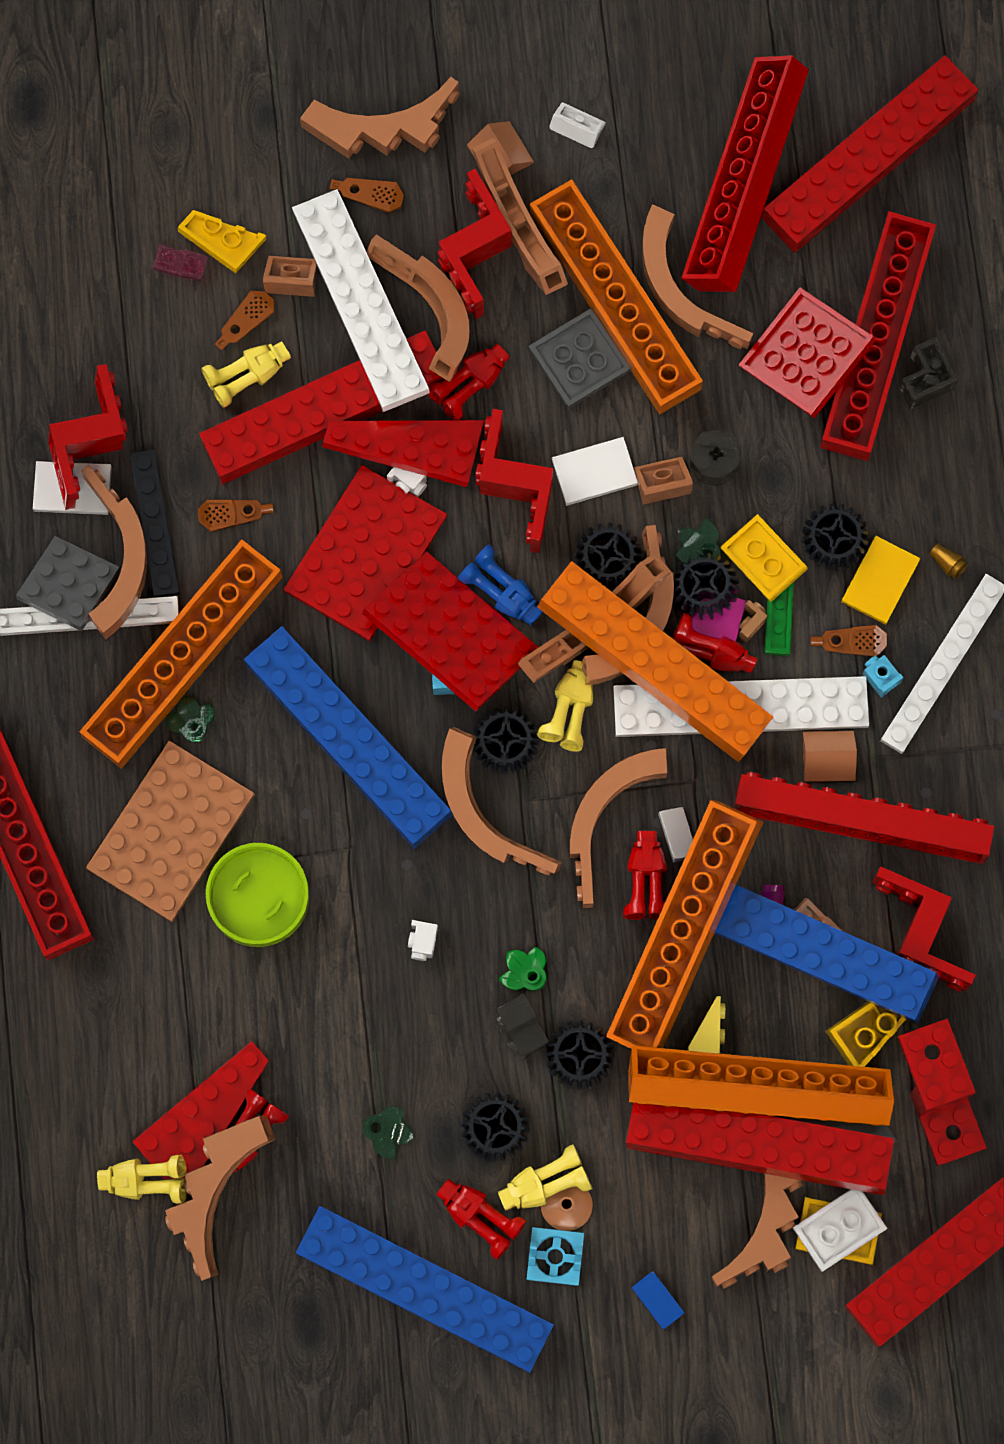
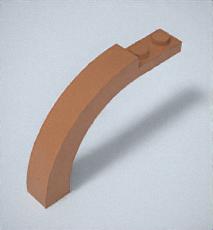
M652 204L644 227L642 261L648 286L657 303L677 325L699 338L704 329L713 338L718 339L721 337L728 340V343L735 348L741 349L743 347L748 350L752 342L753 333L700 309L688 300L675 284L666 259V241L674 223L675 214Z
M376 234L371 240L366 253L369 259L417 290L433 309L441 330V346L435 353L429 369L450 382L461 363L469 341V319L463 300L452 282L424 256H421L416 261Z
M88 465L81 470L82 476L117 522L124 542L123 565L114 588L99 606L88 613L91 621L106 640L127 620L139 601L147 574V547L139 518L127 497L121 501L112 488L108 490L103 484L106 480L98 469L93 471Z
M656 525L645 526L642 531L645 559L656 553L665 564V559L660 557L659 548L662 547L660 532L657 533ZM673 572L649 596L648 609L645 615L647 620L662 631L667 624L672 608L674 594ZM598 654L585 656L581 662L583 672L587 677L585 679L586 685L600 684L623 674Z
M654 553L640 562L612 593L633 609H636L667 578L671 571L658 555ZM565 630L523 657L518 665L531 681L535 683L560 665L567 664L589 647Z
M455 727L449 728L442 757V779L449 807L462 830L480 849L503 863L509 860L510 855H513L514 861L523 865H527L529 862L537 866L536 870L543 874L557 873L562 864L561 861L507 838L496 830L484 817L476 803L470 782V760L477 737Z
M666 748L638 753L615 764L595 781L580 803L571 831L570 858H580V861H575L576 876H581V886H577V901H582L583 908L593 907L590 849L591 837L599 816L605 807L627 788L640 782L667 777Z

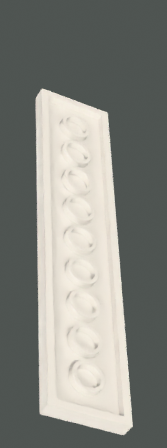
M338 189L292 207L293 213L383 412L429 394L427 383Z
M866 676L728 681L774 716L763 732L869 727ZM639 685L614 686L616 737L701 734Z

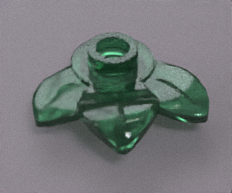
M708 519L701 523L699 530L679 528L678 536L683 548L677 551L676 556L683 563L689 564V556L694 561L698 560L697 555L699 553L703 559L707 558L703 554L705 550L712 552L713 560L720 555V548L716 544L719 533L714 524Z
M184 696L178 703L177 713L167 714L165 722L173 733L183 734L187 740L198 742L205 737L207 726L214 720L215 710L212 703L200 706L193 697ZM198 726L196 730H190L192 727Z
M385 1108L380 1115H371L363 1123L364 1135L372 1140L375 1152L387 1159L395 1158V1145L406 1144L414 1138L409 1127L401 1122L404 1116V1110L401 1108ZM375 1123L381 1126L380 1131L377 1133L371 1131V1126Z

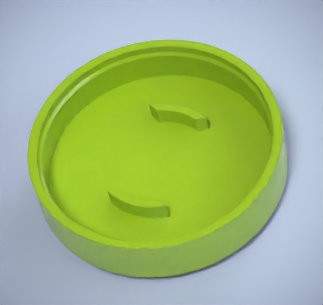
M249 843L232 849L215 864L207 881L206 903L215 925L229 939L245 946L266 947L285 940L301 925L309 906V886L300 864L288 852L271 844Z

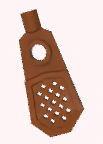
M347 178L343 182L332 179L330 189H338L345 198L387 213L400 209L404 199V194L397 182ZM353 187L359 188L357 193H351L350 190Z
M250 291L221 329L222 336L215 345L220 350H223L229 342L237 343L250 331L258 327L274 314V299L266 292ZM239 327L240 331L237 334H233L231 329Z
M206 500L197 509L199 523L210 532L260 520L262 514L274 513L273 503L261 505L258 500ZM252 507L253 511L250 514H245L243 512L244 508Z
M877 625L825 631L822 636H810V646H822L828 652L874 657L878 656L887 647V633ZM833 637H838L841 642L840 644L835 645L832 643L831 639Z

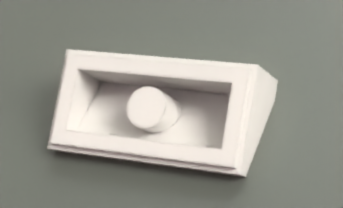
M562 102L552 117L550 129L589 148H593L606 122Z
M679 807L660 811L658 815L673 863L684 860L693 841L684 809Z

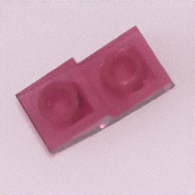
M159 244L152 269L182 278L201 281L208 257L186 249L180 251Z

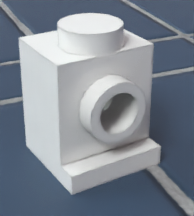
M395 467L387 475V480L392 483L396 482L395 486H399L406 494L410 492L413 495L420 496L427 487V480L424 475Z
M412 920V929L416 931L415 933L410 932L408 947L412 948L411 958L419 961L433 958L438 925Z

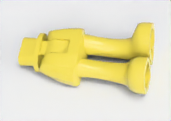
M282 341L274 346L269 344L243 351L244 356L225 368L217 370L212 365H205L201 368L210 389L214 391L217 401L223 408L230 405L232 398L255 382H258L260 385L265 384L283 367L282 363L291 358ZM247 369L249 370V373L227 385H222L237 374Z
M574 660L571 669L567 670V673L564 674L555 690L558 700L551 722L542 725L537 733L540 739L554 743L561 740L560 746L574 752L582 750L584 742L581 735L583 713L585 707H589L593 703V685L585 684L587 677L583 672L581 661ZM569 705H571L573 710L568 728L564 733Z
M572 1144L565 1148L563 1155L552 1163L536 1170L531 1166L523 1170L511 1183L507 1184L508 1188L498 1191L504 1209L509 1210L515 1206L517 1209L521 1207L542 1206L546 1204L548 1197L562 1190L578 1187L585 1192L591 1190L592 1186L576 1148ZM577 1168L572 1172L547 1184L543 1185L541 1182L542 1180H545L564 1170Z
M182 1155L171 1156L168 1162L157 1164H141L139 1159L121 1162L114 1166H109L107 1170H98V1189L108 1190L111 1194L115 1193L117 1196L139 1200L143 1194L165 1193L170 1194L173 1203L182 1204L185 1203L187 1198V1191L184 1185L186 1179L182 1178L187 1172L186 1162ZM145 1176H170L172 1178H177L171 1180L144 1181Z

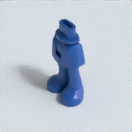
M488 544L475 558L474 563L471 562L461 572L458 579L464 584H474L486 592L497 602L495 608L498 611L517 618L519 621L523 619L531 626L543 611L537 608V601L534 599L527 584L522 579L515 580L495 562V549ZM478 567L486 571L506 588L504 592L488 580Z

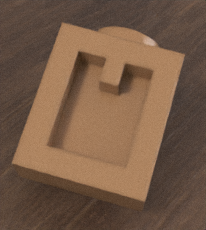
M750 600L745 603L744 610L753 618L748 616L739 626L741 629L739 638L745 643L753 637L767 620L764 607L757 602L752 603Z

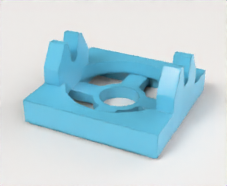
M532 1227L527 1280L578 1286L584 1233ZM553 1237L551 1248L546 1252L537 1251L538 1246L544 1240ZM561 1238L571 1244L575 1255L565 1254L564 1250L560 1248ZM553 1249H557L563 1254V1259L559 1264H551L548 1260V1253ZM536 1259L546 1260L550 1266L549 1275L540 1270ZM564 1262L574 1263L567 1273L557 1276L558 1267Z

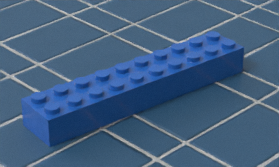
M282 626L244 659L246 667L413 849L419 846L452 816L449 807Z
M735 885L714 933L917 1024L939 979L937 972L738 885Z
M319 1206L296 1251L298 1256L528 1373L531 1372L554 1326L550 1322Z

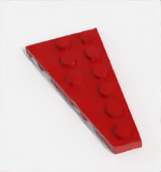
M484 420L329 421L322 447L467 487Z
M251 1041L137 1137L133 1143L150 1164L168 1162L171 1156L182 1155L186 1162V1174L204 1167L208 1158L203 1150V1145H205L203 1138L229 1128L233 1118L246 1099V1093L255 1086L269 1063L268 1059ZM161 1176L164 1180L177 1179L170 1176Z

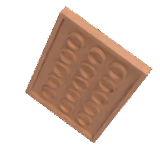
M168 741L88 863L86 869L165 919L173 922L255 794L171 741Z

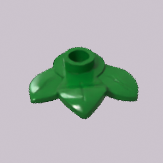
M534 947L528 955L520 950L507 952L506 962L509 971L499 978L500 982L513 991L523 988L537 991L543 988L547 981V975L544 971L546 964L544 953L537 947ZM532 974H537L536 980H529Z

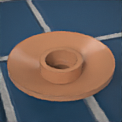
M571 1187L548 1197L546 1204L541 1206V1212L546 1222L553 1228L561 1231H573L582 1227L590 1218L593 1207L592 1198L589 1191L584 1192L578 1187ZM566 1199L572 1203L569 1209L562 1207V1202Z

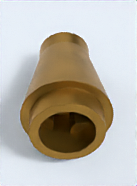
M939 543L934 546L929 554L948 577L952 576L954 579L958 578L968 565L964 561L965 558L943 547Z

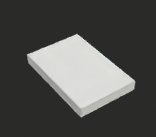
M624 437L552 457L553 466L566 506L638 485Z
M36 461L33 511L108 515L109 511L84 480L81 470L88 465L93 471L98 469L106 480L103 484L110 490L111 464L74 463V468H72L73 477H77L79 481V499L76 500L75 508L65 510L53 462Z
M852 1189L793 1227V1230L821 1272L887 1229L863 1191Z

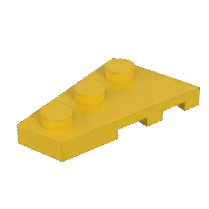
M195 210L178 226L179 233L235 274L266 240L265 234L259 232L255 234L246 231L244 227L238 225L235 227L223 223L221 219Z

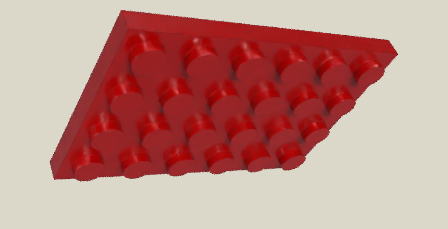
M361 465L285 586L284 592L370 642L378 627L362 614L364 608L425 554L446 520L447 514L410 492L404 493V490L399 486H395L394 483Z
M428 552L423 554L368 604L362 612L365 617L475 711L483 706L521 669L518 663L523 657L539 648Z

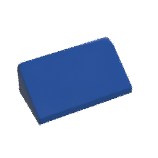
M653 1271L632 1287L633 1291L663 1330L684 1314V1311Z

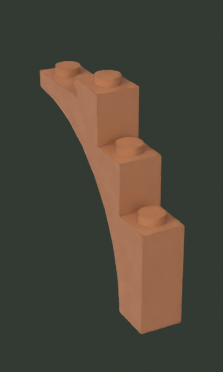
M450 77L437 92L423 102L406 110L388 115L363 116L348 114L313 100L300 118L301 127L348 159L353 153L357 154L364 144L363 140L386 156L391 150L395 151L398 148L402 138L425 153L429 147L433 148L440 138L438 124L446 114L445 109L448 105H453L460 95L459 82Z
M491 138L473 147L472 151L484 184L512 230V243L519 251L525 270L545 295L568 285L560 262L541 236L513 182L497 141Z
M267 1115L255 1117L203 1138L205 1143L203 1145L204 1153L209 1160L211 1159L212 1163L184 1174L186 1179L184 1181L185 1189L189 1195H192L193 1199L165 1210L167 1214L165 1220L169 1230L173 1231L174 1235L185 1234V1247L192 1253L194 1259L193 1268L196 1275L200 1276L201 1281L219 1275L213 1255L212 1230L214 1214L220 1194L230 1176L247 1157L258 1148L276 1140Z
M764 1174L765 1197L761 1218L755 1233L744 1250L728 1266L712 1276L711 1279L716 1287L722 1285L725 1289L737 1282L735 1277L745 1272L746 1276H749L760 1270L759 1264L761 1263L767 1272L773 1269L774 1273L788 1266L786 1261L790 1260L791 1257L777 1230L780 1229L784 1233L796 1226L794 1221L798 1219V1215L784 1191L788 1189L791 1193L803 1186L802 1180Z

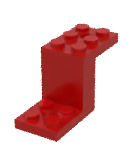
M476 169L467 172V182L465 183L467 191L465 194L470 204L477 206L479 210L477 215L480 220L439 241V251L437 252L439 260L437 261L443 273L448 272L451 277L450 281L458 293L460 292L467 314L472 313L476 320L484 315V299L467 270L512 247V230Z
M107 364L96 367L94 381L102 414L49 424L48 444L65 510L75 508L76 500L79 499L80 485L78 478L73 477V460L122 450L123 441H126L127 425L125 418H120L121 402L119 395H114L113 386H115V378L112 371L108 372Z
M493 409L492 416H487L484 431L487 440H482L480 462H483V464L477 465L476 485L480 486V494L532 503L530 519L534 521L528 522L526 543L530 544V552L540 553L553 484V468L497 459L503 427V410Z
M880 866L872 881V885L876 886L875 889L886 895H890L891 892L900 896L899 900L908 905L918 904L897 955L937 972L939 980L946 982V987L956 992H961V989L966 991L972 985L975 974L928 954L952 897Z
M948 1019L898 1036L916 1085L909 1094L936 1165L940 1166L985 1150V1142L968 1100L976 1092ZM932 1045L939 1050L937 1059L931 1060L926 1057L925 1048ZM948 1126H955L959 1129L960 1136L957 1140L947 1138L945 1131Z

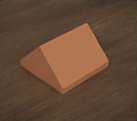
M510 121L487 124L467 144V147L474 156L473 147L494 138L499 145L510 175L534 163Z
M268 256L263 276L265 292L314 297L317 275L315 259Z
M683 457L634 467L643 505L688 495L692 492V478Z
M854 731L803 732L804 782H852L856 780L857 749Z

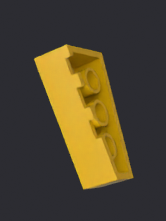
M867 1002L825 1032L849 1066L865 1067L880 1051V1048L887 1040L894 1035L906 1018Z

